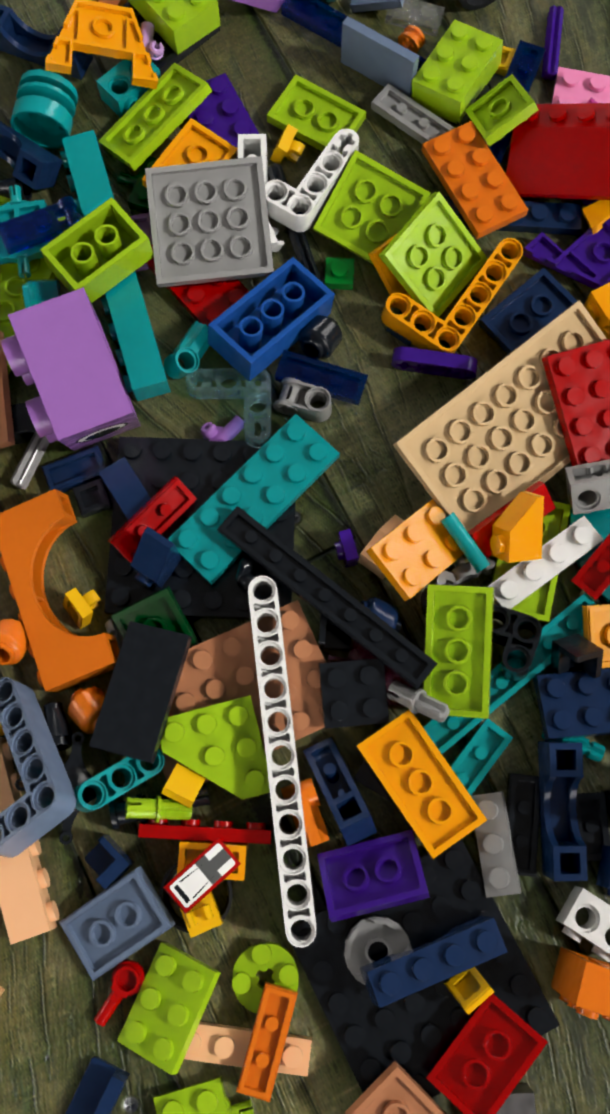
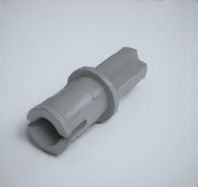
M398 680L393 681L388 688V691L395 694L387 693V698L408 707L413 714L421 713L437 722H444L450 713L446 703L428 696L427 692L423 689H413Z

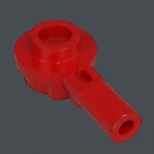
M125 960L114 968L111 980L112 991L94 1017V1021L102 1027L106 1025L123 998L139 992L145 979V972L138 962Z

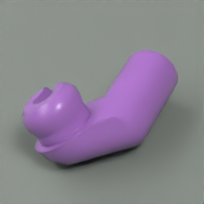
M235 415L224 427L216 426L212 422L203 424L201 434L203 439H210L209 441L226 442L233 440L246 426V423L239 416Z

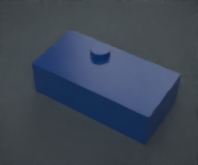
M292 257L208 324V344L250 382L299 341L301 331L315 316H328L331 314L335 293Z

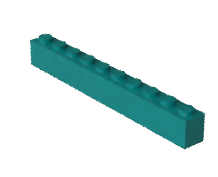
M94 130L61 138L64 151H60L64 168H70L71 174L66 175L71 192H77L78 198L73 199L78 217L82 215L85 217L111 197L115 200ZM134 271L106 292V297L101 298L105 314H111L113 323H109L108 326L113 341H119L120 348L115 351L120 367L126 366L128 373L123 376L126 390L128 393L133 392L138 402L170 393L171 390L136 271Z

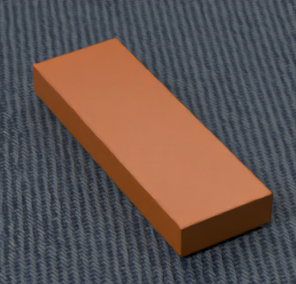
M265 982L236 1092L270 1102L298 991Z

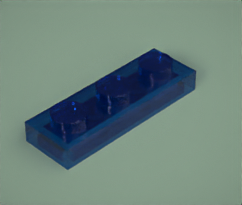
M287 350L283 351L275 374V381L282 382V379L285 377L295 378L304 383L327 389L331 398L358 406L368 380L367 374Z

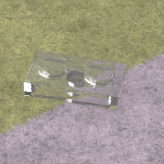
M404 0L402 8L387 10L385 23L406 28L408 25H415L424 34L436 37L444 16L445 7L420 0Z

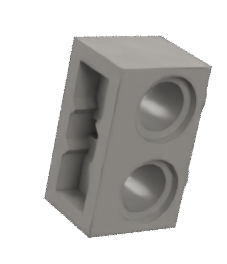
M610 459L565 467L567 495L573 515L610 509Z

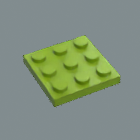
M355 150L316 221L313 231L373 264L368 254L397 234L430 197L431 192Z
M440 191L430 195L378 255L411 298L438 317L441 316L488 260Z

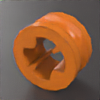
M408 25L398 37L400 45L416 54L425 44L426 40L423 32L415 25Z

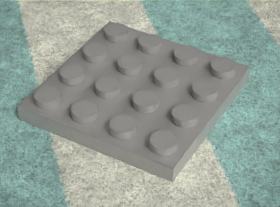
M262 156L145 168L156 284L158 288L264 277L274 272Z

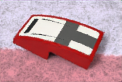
M217 838L163 888L186 914L241 863L221 839Z

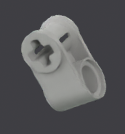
M291 377L282 379V391L279 399L275 400L273 404L275 410L288 416L297 414L300 418L318 423L329 419L332 414L331 395L327 389L304 383ZM322 401L325 403V405L322 408H314L311 406L314 402Z

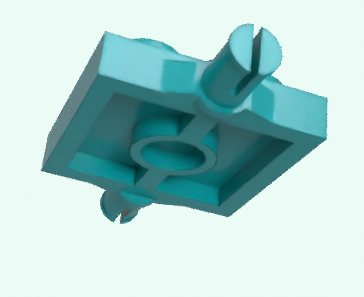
M11 185L9 186L10 202L0 206V265L17 263L18 276L25 279V275L27 278L31 277L29 261L44 258L40 249L51 242L48 208L44 199L36 201L22 200L21 187L14 185V190Z

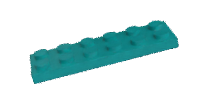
M295 414L168 540L175 544L180 556L212 585L243 554L240 549L217 531L232 511L238 506L268 529L339 458L340 453Z

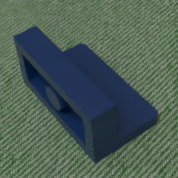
M94 1056L65 1114H111L130 1073L98 1056Z

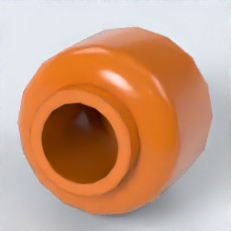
M15 619L0 620V665L17 664L23 659L28 650L29 640L22 622Z
M95 686L87 687L86 689L80 688L75 691L68 705L67 713L70 719L85 734H93L106 695L100 688Z

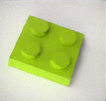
M511 74L464 111L490 147L519 124L525 122L539 109L535 101L515 76Z

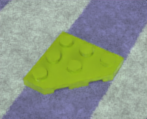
M250 695L168 716L160 742L164 754L242 800L270 793L266 755Z

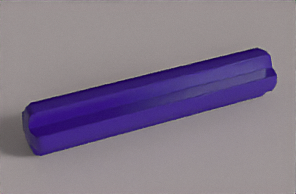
M553 5L549 8L542 66V78L544 80L549 79L552 81L558 73L564 14L562 6L557 7Z

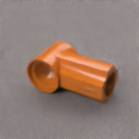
M311 777L300 781L308 848L330 840L319 809L320 802ZM294 784L281 788L284 799L291 798L294 795ZM289 814V816L293 817L296 829H298V819L296 816Z

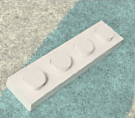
M585 516L581 517L542 546V559L521 561L487 586L494 587L495 604L512 609L600 544L604 539Z

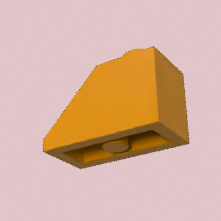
M520 491L492 525L490 547L493 557L508 563L542 559L544 496L528 491Z

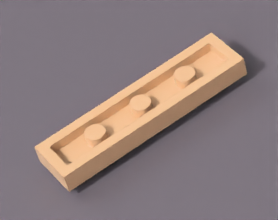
M200 1021L184 1059L243 1067L253 1029ZM287 1034L277 1073L308 1077L312 1037Z

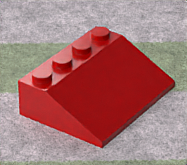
M610 103L536 104L539 110L525 122L515 127L512 133L506 175L520 197L610 200Z

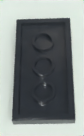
M132 621L129 622L89 744L90 747L154 764L192 641L190 635Z

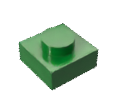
M326 257L324 285L329 289L353 290L354 259Z

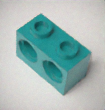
M124 59L96 81L101 100L120 118L149 89L131 85L132 61ZM151 62L152 69L159 79L161 77L160 69Z

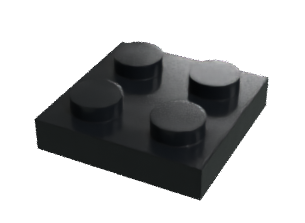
M375 658L319 663L325 729L389 723L385 669L382 662Z

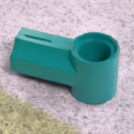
M195 321L174 351L165 358L164 370L169 377L181 379L198 369L200 359L210 346L208 344V326L206 324ZM178 358L184 362L185 369L180 366Z

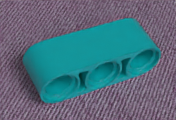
M158 748L155 762L152 764L150 771L145 770L141 766L140 760L125 757L79 784L74 789L77 799L75 808L86 813L99 809L158 774L165 763L162 751ZM114 771L122 772L125 777V783L122 788L115 786L112 782ZM86 787H90L96 792L97 799L93 805H89L83 800L82 793Z

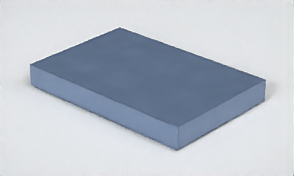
M347 16L342 23L341 63L384 87L389 83L411 98L412 80L417 74L419 55Z
M141 866L131 871L59 922L92 981L176 925Z

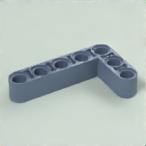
M2 677L0 679V723L26 790V794L0 813V856L13 858L70 816L76 807L77 799L33 689L9 677Z

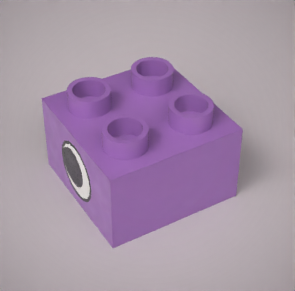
M84 287L8 314L15 335L1 339V345L16 377L22 376L27 386L36 385L40 396L25 401V404L40 438L46 436L49 443L59 441L73 451L141 426L97 313Z

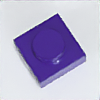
M351 529L339 531L338 542H334L338 560L343 559L346 568L358 565L359 556Z

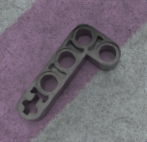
M427 588L421 594V610L425 618L427 613ZM494 604L493 619H498L504 624L501 628H493L492 642L505 646L501 661L502 674L511 681L523 680L530 671L542 633L541 623L533 616ZM528 629L532 631L534 637L523 639L519 636L518 631ZM514 657L519 658L524 662L525 666L516 669L511 667L507 661Z

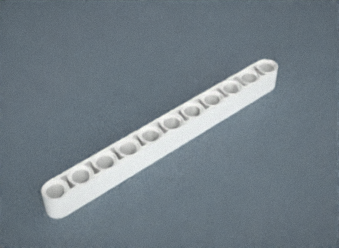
M258 576L248 586V598L285 934L287 940L292 945L303 948L309 946L316 937V916L280 604L276 583L268 576ZM261 585H267L272 589V594L268 599L259 600L254 596L256 588ZM263 617H272L276 621V626L272 631L262 632L258 629V623ZM274 648L280 653L278 662L273 665H266L262 662L261 657L266 649ZM272 680L281 682L284 687L282 694L277 698H270L265 693L267 683ZM275 713H282L287 718L286 728L279 732H275L269 727V719ZM278 746H286L291 752V759L286 765H278L273 760L272 753ZM284 779L291 781L295 786L294 795L288 799L279 797L276 792L278 782ZM286 814L296 816L299 821L298 829L291 833L283 831L280 826L282 816ZM296 849L301 852L303 861L299 866L290 867L285 863L284 854L287 850ZM295 884L302 885L307 891L306 897L299 902L291 900L287 893L288 889ZM298 920L308 922L311 927L310 932L303 937L295 935L291 928L294 922Z

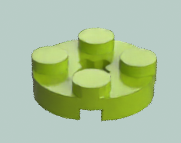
M260 942L251 945L240 954L234 965L232 988L239 1002L253 1013L258 1011L264 989L259 984V976L256 975L259 970L266 972L268 968L273 971L271 978L275 981L273 984L298 990L299 971L295 958L287 948L278 943Z

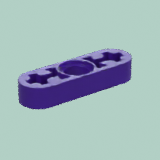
M401 346L393 349L391 365L403 371L458 379H472L476 377L478 360L467 355Z

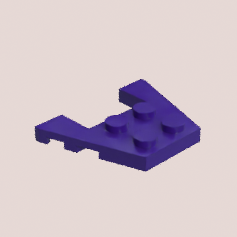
M589 199L581 200V202L585 206H588L598 201ZM610 218L602 224L603 228L598 233L593 235L591 229L587 230L565 251L541 232L524 247L523 255L588 287L597 289L610 282Z

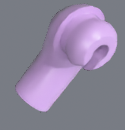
M144 21L141 23L140 30L143 35L145 50L149 52L151 60H160L164 55V46L161 42L158 44L153 40L154 24Z

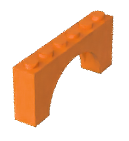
M57 489L50 490L0 513V552L2 555L0 563L8 574L11 583L9 585V592L19 608L18 620L24 624L29 640L27 648L30 655L35 659L38 668V682L45 692L59 693L114 670L120 648L115 635L101 633L94 636H80L73 633L57 619L48 603L44 587V569L48 554L56 539L67 528L77 523L69 496Z

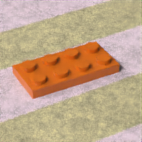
M472 121L422 143V153L476 239L486 236L527 215L529 209Z

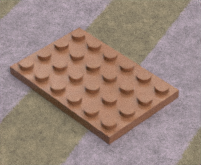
M298 600L280 607L295 741L324 728L319 663H326ZM268 616L260 619L258 623V629L262 632H270L276 626L274 618ZM251 621L189 648L169 716L250 695L265 751ZM274 648L266 649L261 657L262 662L266 665H273L278 662L280 653ZM277 680L270 681L265 687L266 695L270 698L279 697L283 692V684ZM275 713L269 719V727L275 732L282 731L287 726V718L282 713ZM278 746L274 749V751L284 746ZM163 753L165 763L162 771L166 780H168L177 763L184 767L186 766Z

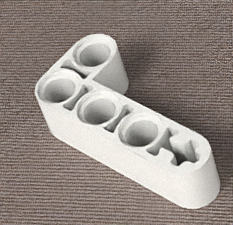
M351 129L339 130L297 188L278 179L268 181L265 184L268 216L296 232H305L311 228L324 209L354 151H359L358 134Z

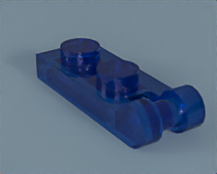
M65 196L53 205L1 222L0 238L8 255L53 240L80 221L82 216L76 212L77 205L73 197ZM66 216V219L59 222L57 219Z

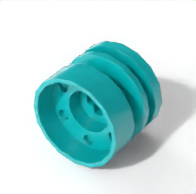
M41 69L28 70L22 74L16 94L17 100L15 101L10 120L11 127L42 148H62L64 146L61 138L71 136L73 117L76 113L79 99L77 90L70 81L59 74Z

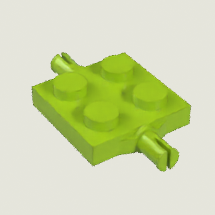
M222 1076L156 1095L153 1098L156 1114H254L251 1099L231 1105L230 1100L225 1094Z

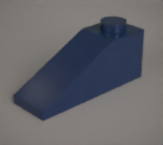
M332 737L303 750L347 846L377 833L371 814Z

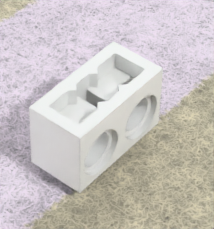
M574 886L556 918V921L564 925L561 932L578 943L583 938L594 946L591 951L610 963V945L605 940L606 931L610 928V905L586 889ZM585 907L589 918L584 925L579 926L575 916L580 908Z

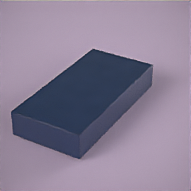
M97 445L41 468L49 490L57 489L64 493L72 490L74 487L100 479L101 476L98 472L106 468V464Z
M125 457L98 472L128 520L151 499Z

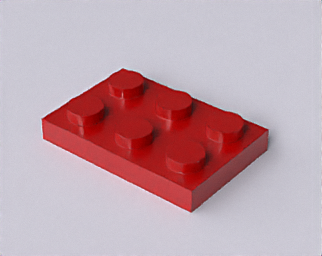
M492 994L479 1006L426 1079L463 1114H496L548 1041L496 995Z

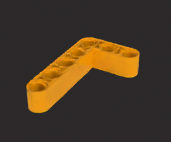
M514 238L503 239L445 320H442L409 296L396 292L387 298L381 313L382 322L411 341V344L419 349L455 354L523 255L522 244ZM503 254L508 255L511 259L505 258ZM487 275L493 276L496 281L490 280ZM471 297L478 298L481 303L474 302ZM390 308H398L402 311V314H395ZM455 318L462 319L466 325L458 324ZM414 324L424 325L426 331L418 330ZM439 341H446L450 348L442 347Z

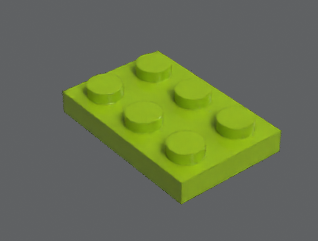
M296 74L267 114L268 123L283 131L290 124L298 129L295 135L296 138L322 152L339 130L351 129L357 132L366 119L365 110Z
M161 942L117 1041L168 1074H178L221 972L167 942Z

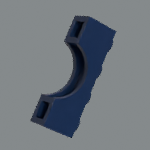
M0 4V51L45 67V58L47 54H50L53 43L63 27H60L56 35L40 33L26 25L12 8ZM72 51V71L69 76L82 80L93 60L92 54Z
M0 121V157L13 167L12 176L34 190L54 187L63 160Z
M538 741L542 874L553 881H588L587 850L580 834L576 812L577 789L580 780L584 777L582 743L574 741Z
M482 915L452 928L446 935L428 944L402 953L388 955L360 967V971L372 1003L382 1008L508 951L494 917Z

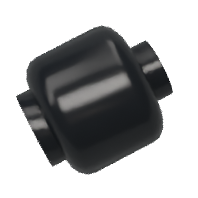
M324 315L315 316L299 335L302 351L312 359L329 358L342 341V331L338 323L333 318Z

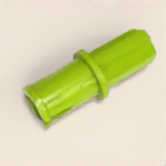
M159 795L156 796V799L126 798L125 819H154L155 823H159L160 819L189 820L192 816V807L190 809L175 800L161 799Z

